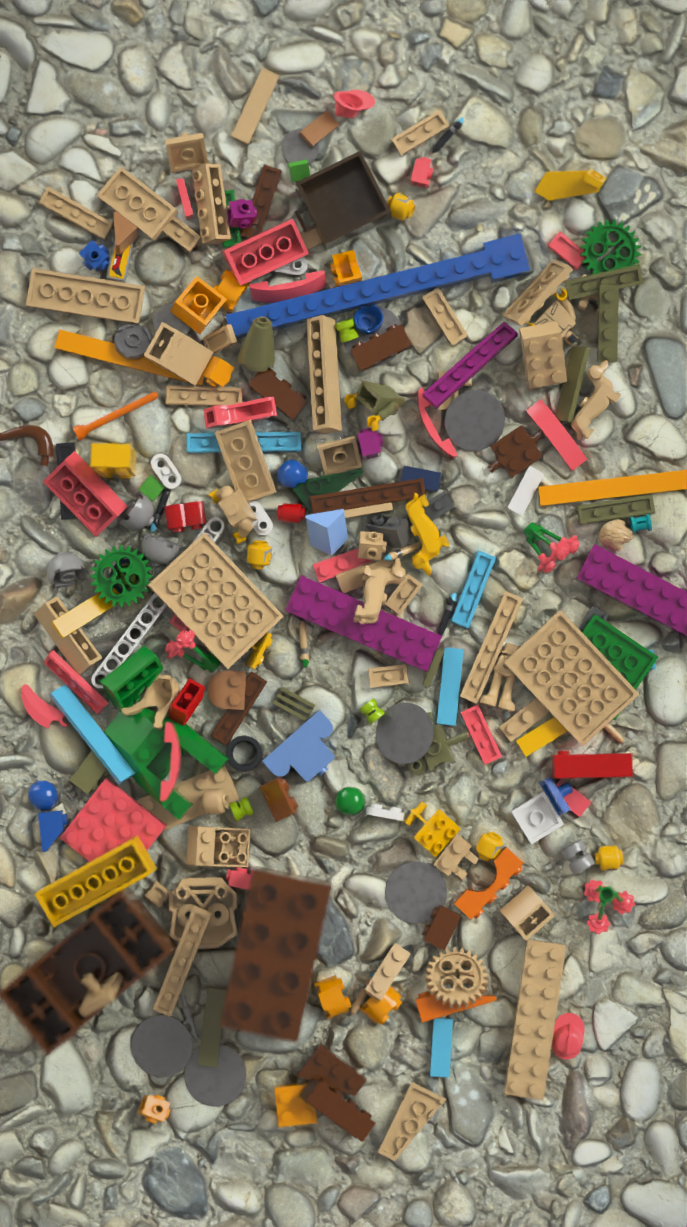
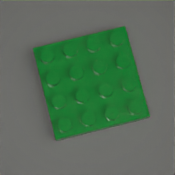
M596 614L592 616L582 631L588 640L635 690L658 659L657 655Z

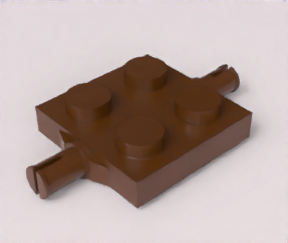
M520 425L495 442L490 448L495 454L496 461L487 466L488 469H491L489 471L493 473L501 467L512 478L542 458L543 455L538 450L536 442L545 437L542 434L543 432L540 430L531 436Z

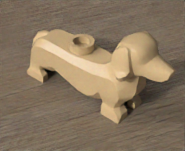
M607 360L599 365H592L587 370V378L593 385V392L589 398L585 396L579 403L581 408L571 423V427L577 433V440L581 436L583 439H588L594 432V429H588L591 420L602 413L608 407L609 402L616 403L622 395L619 392L615 393L613 391L612 382L604 376V372L608 367Z
M399 558L394 560L391 569L377 567L371 570L368 565L365 566L362 581L366 582L363 591L364 608L361 605L357 606L353 622L364 624L375 623L378 620L381 605H385L387 594L384 593L385 586L387 584H400L405 579L406 571L401 567Z

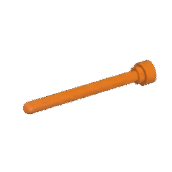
M152 392L85 426L84 424L81 426L76 425L72 428L78 440L81 441L86 438L85 436L89 435L88 432L157 399L158 393Z

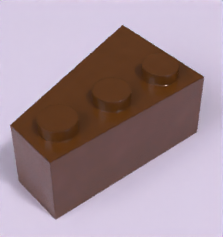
M322 1043L318 1045L297 1073L298 1077L307 1080L314 1078L319 1081L321 1078L330 1084V1088H335L356 1096L367 1081V1077Z

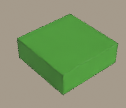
M307 159L288 163L292 182L300 181L310 176Z
M150 475L138 490L154 502L166 487Z

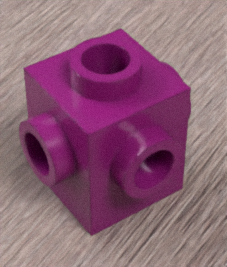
M239 199L229 202L227 207L229 227L247 228L252 226L254 219L257 218L256 207H253L252 200Z

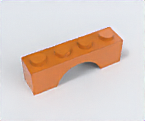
M507 847L493 860L496 868V876L493 883L482 891L466 889L454 902L470 919L473 917L477 919L484 911L482 909L486 903L490 905L496 899L495 893L499 889L503 891L509 885L508 879L512 875L516 877L522 871L523 867L521 865L523 862Z

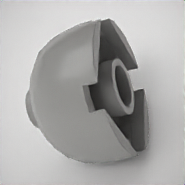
M140 491L135 494L137 497L135 501L130 500L127 503L128 507L120 514L122 520H118V523L124 527L135 531L142 529L144 526L149 527L154 520L152 516L154 505Z
M149 533L144 534L141 544L144 557L150 560L149 564L160 567V564L171 563L177 557L181 547L176 542L164 537L157 536L154 539L152 534Z
M60 552L56 554L47 567L49 583L51 585L54 583L55 587H67L76 584L74 580L80 578L82 581L86 577L83 561L72 553Z

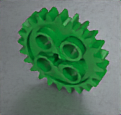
M605 220L604 226L601 222H598L597 228L594 225L590 227L592 232H585L588 238L581 239L585 245L579 246L580 249L584 250L579 256L585 257V260L581 263L588 264L585 270L592 269L591 274L633 266V264L639 263L636 257L641 256V253L636 251L641 246L635 243L639 238H633L632 236L636 232L629 233L630 226L623 228V222L617 225L616 220H612L610 225L609 221ZM609 233L615 234V242H611L608 239ZM621 240L624 241L611 254L605 256L600 262L597 261L609 248L615 246ZM595 244L601 247L600 254L594 252L593 246ZM621 248L626 249V258L620 255L619 251ZM606 259L612 262L613 266L611 269L605 267Z
M120 545L119 550L112 546L111 553L105 549L106 555L99 554L101 560H94L98 566L91 567L95 574L90 575V577L96 580L91 585L97 586L94 592H101L99 599L106 597L105 603L108 604L112 601L113 607L116 606L117 602H119L121 608H123L125 602L131 607L132 600L138 604V597L144 599L143 591L149 593L146 585L150 583L148 579L153 578V575L148 574L152 567H146L149 560L142 561L144 554L137 556L138 549L131 552L130 546L126 550H124L123 545ZM128 558L130 560L128 568H121L120 562L122 559ZM113 561L116 562L123 574L126 573L124 578L131 588L130 592L126 589L122 580H117L119 574L112 564ZM106 568L113 569L114 573L111 578L104 577L103 573ZM132 575L140 577V582L137 585L130 583ZM120 584L123 586V592L116 595L113 592V588L115 585Z

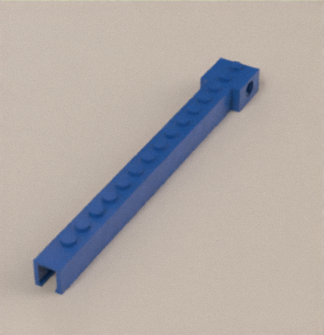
M520 233L484 242L482 246L483 251L225 316L227 324L232 325L237 340L245 338L253 320L261 316L268 318L272 322L273 330L305 323L308 318L320 315L329 317L357 310L362 306L377 305L433 291L436 288L441 289L489 276L491 283L528 275L530 268Z

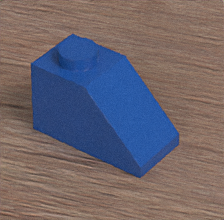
M63 810L38 813L42 852L48 851L65 830V825H68L67 814H63Z

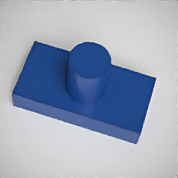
M551 777L539 782L559 816L571 810L564 799L565 796L573 792L568 782H565L558 788Z

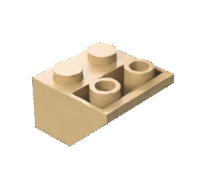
M529 885L499 910L526 941L555 916Z

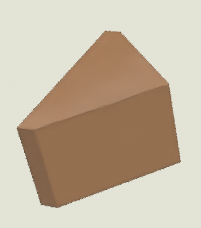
M114 212L116 255H120L138 238V227L119 212Z

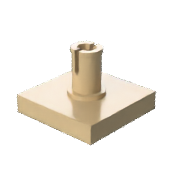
M181 133L179 137L165 139L171 172L194 169L208 163L203 133L193 135Z
M119 972L100 982L91 973L84 976L82 983L89 990L79 1010L83 1017L113 1002L123 979Z

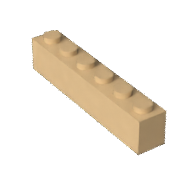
M320 315L307 319L313 431L330 434L342 431L336 326L334 319Z

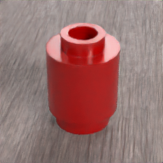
M283 503V505H278L277 519L283 523H301L302 519L305 520L306 511L305 508H302V504Z

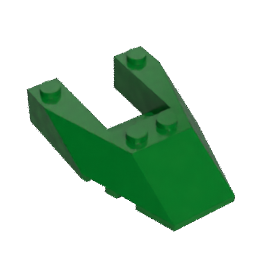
M146 708L137 714L126 717L120 711L105 729V735L134 770L135 774L132 777L135 782L178 820L182 819L193 806L192 802L176 789L172 791L166 801H160L161 784L170 773L172 742H164L166 722L172 723L175 727L180 742L181 758L188 752L214 774H218L229 761V758L187 724L183 726L166 716L162 722V728L158 730L153 727L156 712Z

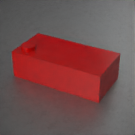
M557 751L558 755H551L552 778L633 777L632 753L569 755V751Z

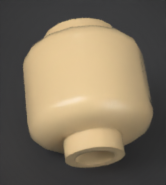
M207 789L204 791L203 796L200 797L199 804L206 814H222L229 807V796L222 789Z

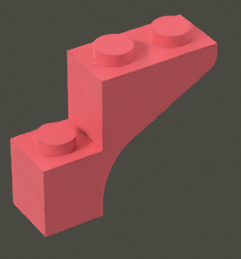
M274 397L231 405L213 406L203 410L206 429L224 428L250 419L252 423L277 416Z

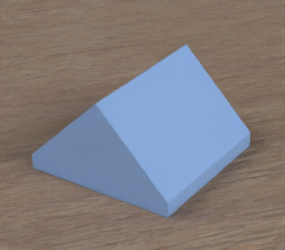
M344 509L306 515L311 546L333 555L348 540Z

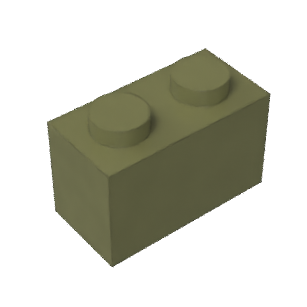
M91 751L69 781L86 794H90L91 792L95 793L101 785L98 783L102 777L106 778L110 773L94 752Z

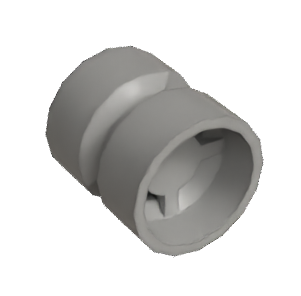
M582 839L560 851L564 859L570 862L568 866L574 875L595 863L591 854L586 853L587 847Z

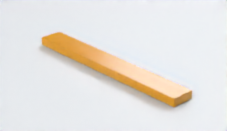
M59 329L55 349L189 383L148 361L145 357L136 360L122 357L116 351L114 343ZM203 376L200 377L196 385L203 386Z
M687 470L538 487L540 506L686 490Z

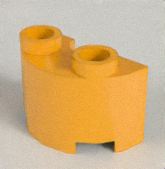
M354 250L332 255L333 263L330 264L332 275H337V277H334L336 287L362 281Z
M226 269L220 278L222 282L219 286L215 285L213 289L227 299L222 308L231 314L251 282L249 281L240 286L231 270Z
M334 975L314 983L327 1019L346 1013L352 1007L348 996H343L342 990L345 987L341 978L337 979V976Z
M390 986L380 1002L370 997L359 1010L376 1025L378 1023L383 1025L389 1018L387 1014L392 1009L395 1011L402 1004V1001H400L402 996Z

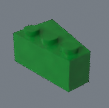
M143 646L101 680L100 683L113 706L117 710L122 711V708H129L135 701L138 702L141 699L139 695L146 686L150 687L163 670V666L157 655Z

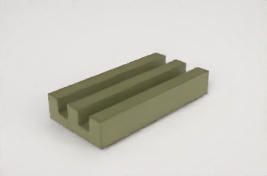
M437 648L423 681L424 686L430 687L445 649Z
M284 687L280 688L273 701V704L304 721H307L315 704ZM282 693H287L288 695L310 706V708L306 709L300 706L299 704L282 696ZM282 699L283 701L291 704L292 706L302 710L306 713V715L303 716L295 712L294 710L279 703L278 700Z

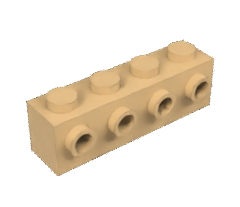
M205 163L192 169L202 244H219L231 239L221 164Z
M56 596L44 603L34 615L72 668L80 675L92 668L102 657L81 628L61 639L51 623L69 611L59 597Z

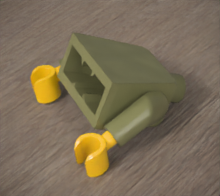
M362 381L355 395L347 394L344 398L347 408L356 407V400L358 399L371 413L377 415L369 416L367 419V427L371 426L372 431L379 429L380 420L383 421L388 416L397 414L399 407L401 408L405 405V398L399 396L391 387L368 381Z

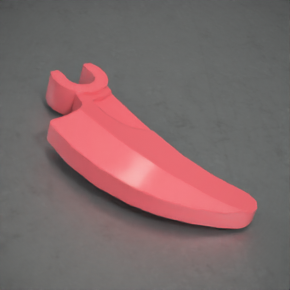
M25 684L22 686L21 694L24 707L34 721L49 729L53 721L60 722L61 726L67 728L68 725L63 722L65 715L62 711L39 698L29 685Z

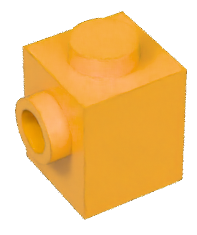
M212 356L201 376L206 378V383L213 387L217 385L224 387L230 381L231 373L235 367L221 358Z

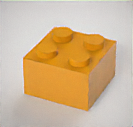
M196 276L175 301L170 312L198 334H201L222 309L227 299Z
M308 1082L275 1085L278 1127L317 1123V1110L299 1097Z

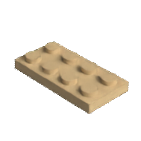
M121 166L97 194L99 199L116 212H119L152 240L158 237L178 212L175 207Z
M552 259L502 316L507 321L519 326L528 323L533 313L542 308L544 301L556 292L557 287L569 278L573 269L568 264Z
M251 419L214 432L235 490L240 488L248 502L277 492Z

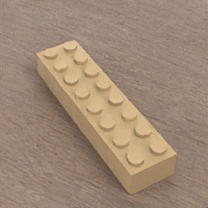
M528 939L526 941L503 1091L506 1095L538 1100L544 1099L566 952L565 944Z

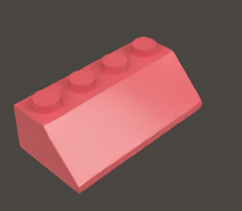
M294 219L282 222L222 250L227 265L240 286L309 254Z
M75 451L43 481L95 537L128 507Z

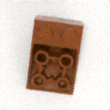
M279 777L259 787L276 822L297 812L296 808L299 806L294 796L290 798L287 792L290 790L286 779L282 780Z

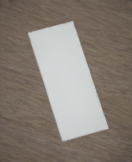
M529 465L507 508L523 516L544 474Z

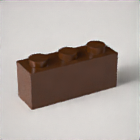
M397 324L391 325L386 328L387 332L381 335L376 333L369 337V341L365 343L360 341L352 346L353 349L350 350V353L361 373L412 347L402 324L399 326Z
M268 368V371L257 372L248 386L262 398L274 397L276 408L294 422L307 406L308 402L305 400L307 397L299 390L297 392L291 389L292 385L285 379L281 381L275 377L277 373L271 368Z

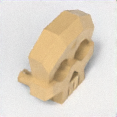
M221 877L184 878L169 894V910L173 912L170 931L171 938L180 942L188 922L185 914L186 912H192L194 906L212 913L199 948H218L238 935L234 910L237 909V893ZM197 894L210 895L203 903ZM216 911L222 913L220 918L215 917L214 913Z

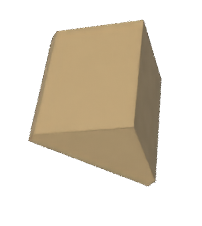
M355 436L318 445L325 475L342 473L362 467Z

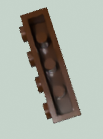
M311 1078L299 1097L354 1138L363 1142L376 1124L370 1119L372 1115L363 1109L360 1112L356 1109L358 1106L350 1099L345 1101L342 1098L344 1095L335 1088L333 1091L328 1088L330 1084L320 1078L318 1081Z

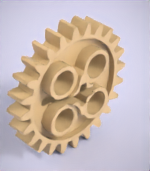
M454 947L453 952H450L446 948L445 954L439 951L438 957L433 956V962L428 963L429 968L426 969L427 976L425 978V981L429 982L427 983V989H432L430 995L437 994L436 1001L443 999L442 1005L449 1002L450 1008H452L453 1004H457L458 1009H460L461 1003H463L465 1007H468V1001L475 1004V998L480 1000L481 993H485V987L488 984V974L485 973L487 967L482 966L483 960L477 961V954L473 957L470 956L471 950L464 953V948H461L460 952H457L456 947ZM467 966L470 970L466 971L463 970L461 967ZM443 967H448V968H450L451 970H450V971H444L442 968H443ZM469 984L471 988H465L463 985ZM444 985H450L452 988L446 989Z

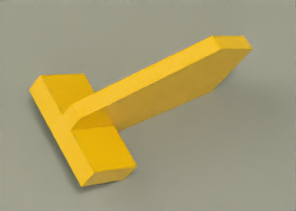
M592 168L579 171H546L534 192L547 200L597 193L607 177Z

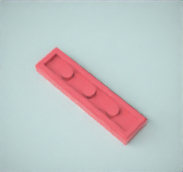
M54 650L48 654L43 663L99 715L108 705V702Z

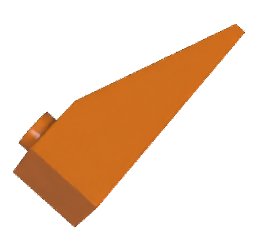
M429 991L419 993V997L415 998L422 1022L496 1001L495 995H481L480 1000L475 998V1004L468 1001V1007H465L461 1003L460 1009H458L457 1004H453L452 1008H450L449 1002L442 1005L443 999L436 1001L437 994L430 995Z

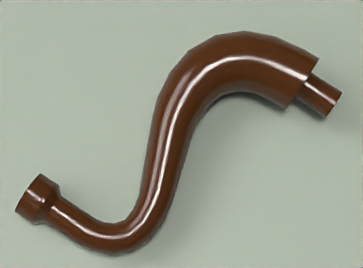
M24 425L0 433V441L20 437H29L35 440L38 446L37 455L41 456L40 465L48 466L49 457H53V442L45 429L35 425Z

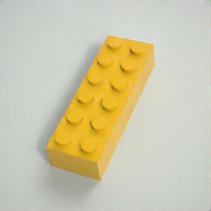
M137 835L39 889L35 896L54 928L152 874L157 868Z

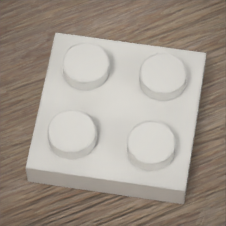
M544 791L511 811L530 844L535 843L564 825Z

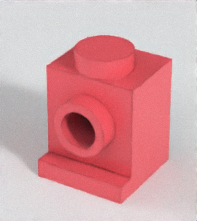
M425 157L416 158L410 182L411 185L429 189L430 181L427 179L431 180L433 168H430L431 159Z
M236 867V870L228 869L226 881H229L228 886L249 890L253 870H251L250 874L247 873L248 869Z

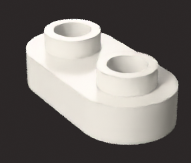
M301 257L273 271L280 274L302 276L308 269V263L305 258ZM300 262L302 264L301 268H296L294 266L295 263Z
M164 454L155 455L152 458L151 466L164 486L169 489L179 487L182 481L181 475L170 459ZM164 461V467H158V462ZM171 476L176 479L174 483L168 481Z
M249 501L250 507L256 508L255 515L257 520L253 522V529L261 536L270 534L273 530L271 519L259 502ZM262 522L267 524L265 529L260 528Z
M371 803V807H366L365 814L401 821L404 819L405 813H401L400 808L390 807V810L382 809L383 805Z

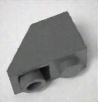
M376 514L366 524V528L370 532L383 533V541H386V546L403 549L413 538L408 521L404 518Z

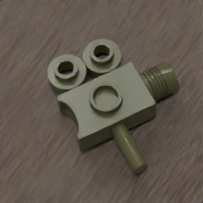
M428 712L427 714L431 718L434 729L433 741L424 758L422 757L413 763L407 764L409 772L413 775H423L428 767L430 771L434 772L443 763H456L450 746L470 739L468 731L447 739L443 726L440 724L435 725L431 712ZM416 762L420 765L418 769L414 768Z

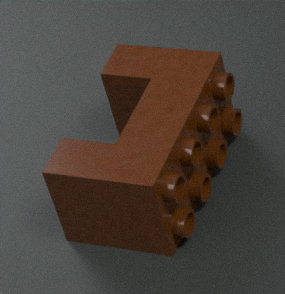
M260 866L254 868L220 1026L298 1043L332 882Z
M127 887L92 914L89 919L35 964L27 968L0 991V998L44 1052L49 1055L107 1006L105 1005L84 1017L79 1012L89 990L82 983L84 976L91 973L100 982L119 972L123 979L114 999H116L138 979L142 978L171 954L177 945L133 891Z

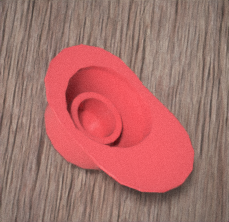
M350 90L334 94V99L336 100L335 115L337 117L352 119L361 110L370 109L375 105L373 96L364 91Z
M565 1013L559 1016L555 1022L552 1050L559 1058L572 1059L581 1051L584 1038V1023L578 1015Z

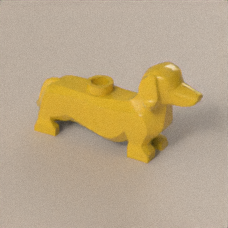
M414 493L413 499L406 504V511L413 524L410 528L415 537L419 536L422 548L412 557V564L417 570L422 569L430 576L432 569L429 560L439 555L442 546L447 547L450 543L445 535L439 537L437 526L425 514L423 506L426 507L429 504L425 494L418 497V494Z

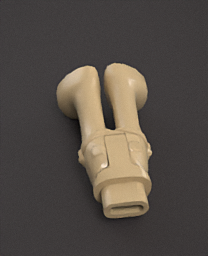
M505 643L504 651L501 650V655L493 668L494 675L490 690L487 695L481 696L479 703L496 708L498 693L504 676L506 681L498 709L510 712L515 711V704L511 701V696L517 676L504 661L520 646Z

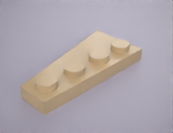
M411 1081L378 1149V1153L396 1161L413 1138L446 1101V1098Z

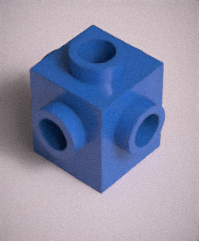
M93 240L79 252L80 256L85 260L83 264L90 271L92 269L96 272L99 270L103 271L109 265L108 261L110 258L107 255L109 251L102 244L98 246Z

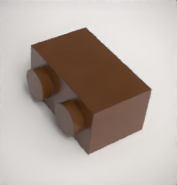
M439 904L438 908L434 907L430 915L432 920L429 925H425L422 935H424V941L445 951L461 915Z

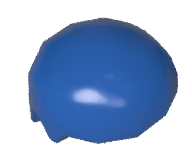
M373 304L368 307H360L354 313L355 328L363 334L375 333L383 323L384 316L382 310Z
M287 460L281 464L276 474L278 482L283 487L296 488L298 483H305L308 472L307 468L300 462Z
M46 780L35 782L31 785L28 792L30 803L40 811H49L55 807L59 798L54 785Z

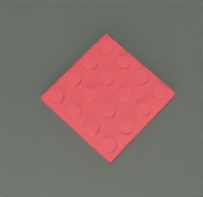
M105 778L61 835L60 839L90 862L137 835L148 851L167 825L110 779Z

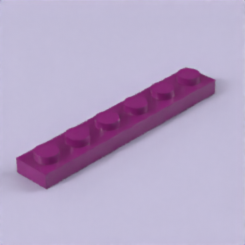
M504 321L423 393V398L437 409L518 337V333Z

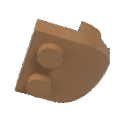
M220 671L213 675L207 688L210 701L221 709L244 710L247 672Z

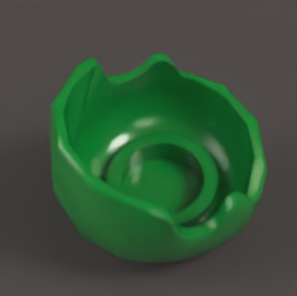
M355 787L342 788L335 797V806L343 815H357L364 809L366 804L365 795L360 789Z

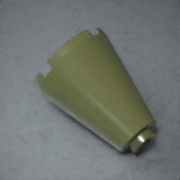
M263 316L253 320L237 356L238 363L240 365L243 363L246 365V369L250 371H268V368H273L275 364L272 322Z

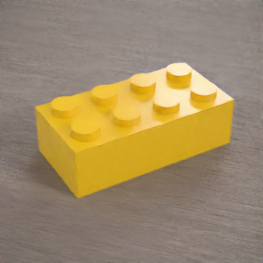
M91 443V468L101 478L109 479L112 478V475H118L120 479H131V476H136L137 453L131 444Z

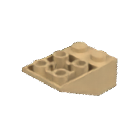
M162 322L144 357L148 361L196 386L214 352Z
M188 825L186 864L196 866L248 867L250 829Z

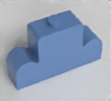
M319 710L262 762L274 775L279 777L285 776L289 772L290 765L294 767L306 782H309L317 774L321 776L328 770L326 766L335 758L334 754L321 741V738H327L332 734L333 725Z

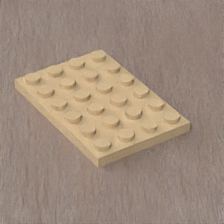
M205 532L148 584L156 595L195 633V636L227 670L284 617Z
M561 610L504 661L510 670L582 747L640 695Z

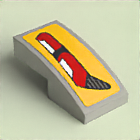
M114 242L106 280L126 282L134 248L133 243L120 255H116Z

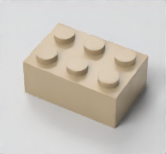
M558 322L519 328L525 376L529 389L567 382L562 334Z

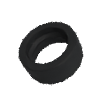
M246 735L238 736L231 740L226 750L230 766L242 772L255 769L263 756L262 747L259 742L253 737ZM239 743H250L255 749V759L248 765H241L233 758V750Z

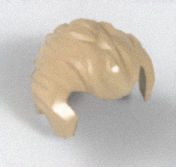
M612 520L601 527L599 540L603 546L613 551H621L623 548L621 545L633 540V532L625 527L626 523L624 521Z

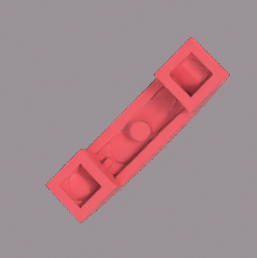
M322 270L305 274L306 280L269 286L268 281L249 284L252 300L276 303L316 293L327 286L325 272Z
M420 388L418 391V408L423 426L435 445L446 455L454 459L458 454L449 438L441 441L425 410L431 407V404L423 398L424 390Z
M541 399L526 410L527 414L548 438L571 471L587 460L563 425Z
M166 722L164 742H172L170 781H162L160 801H166L174 790L181 765L179 738L175 727L169 722Z

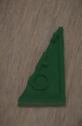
M354 469L347 472L310 478L305 483H298L296 488L291 489L312 514L310 496L340 492L363 474L364 471L362 469Z

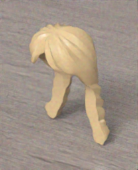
M169 675L157 676L150 687H147L142 700L132 707L122 708L121 712L126 716H132L147 707H157L158 711L155 715L153 727L158 730L161 729L163 726L162 722L170 710L171 704L178 696V693H180L178 682Z

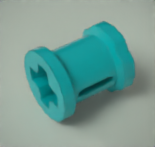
M646 514L644 517L638 518L630 517L631 531L633 533L646 529L652 531L650 515Z

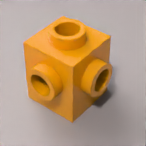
M154 1094V1097L144 1095L137 1114L146 1117L145 1121L152 1124L164 1122V1119L166 1120L170 1113V1103L166 1102L165 1098L160 1095Z

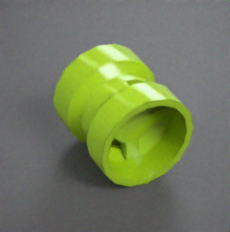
M353 318L335 324L336 329L340 332L339 338L341 343L359 337L357 330L353 327Z
M374 698L359 709L362 714L366 715L370 725L385 714L383 709L377 706Z
M248 797L242 798L238 803L233 802L229 804L236 821L241 820L243 816L254 814Z

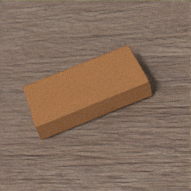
M325 111L301 130L299 135L312 148L338 128L339 123L328 111Z

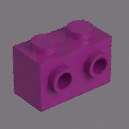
M372 428L360 430L361 432L357 434L362 460L380 457L382 453L381 447H383L381 434H377V430L372 431Z

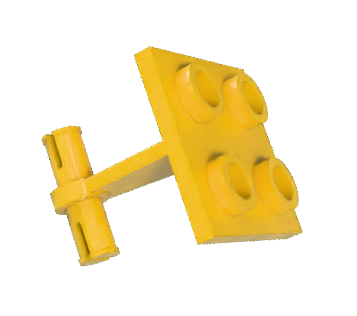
M267 632L256 642L255 646L251 647L253 650L245 665L254 669L256 666L259 667L264 659L262 655L265 649H269L271 646L273 634Z
M421 801L415 809L412 808L410 810L411 813L404 822L410 826L418 818L425 823L413 838L432 855L437 857L461 828L440 809L428 821L424 820L420 814L427 805Z

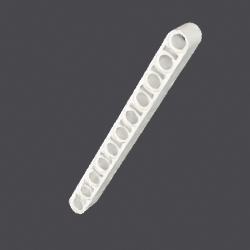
M218 517L211 518L195 540L205 532L216 543L225 531L224 522ZM214 522H219L222 525L221 529L217 532L211 530V525ZM156 593L153 594L93 674L91 681L96 688L104 689L102 685L100 686L96 683L98 675L106 677L114 671L108 668V662L115 659L117 667L125 662L168 607L165 603L161 608L154 607V600L159 598ZM146 613L152 615V621L148 624H144L142 621V617ZM133 629L140 630L141 635L138 639L131 638L130 634ZM122 644H127L129 647V651L125 655L119 652V647Z

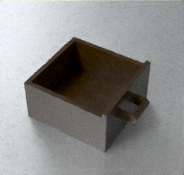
M361 151L295 182L296 192L304 206L296 210L295 214L305 233L316 228L326 251L391 219V210ZM305 211L312 222V225L307 227L300 215Z

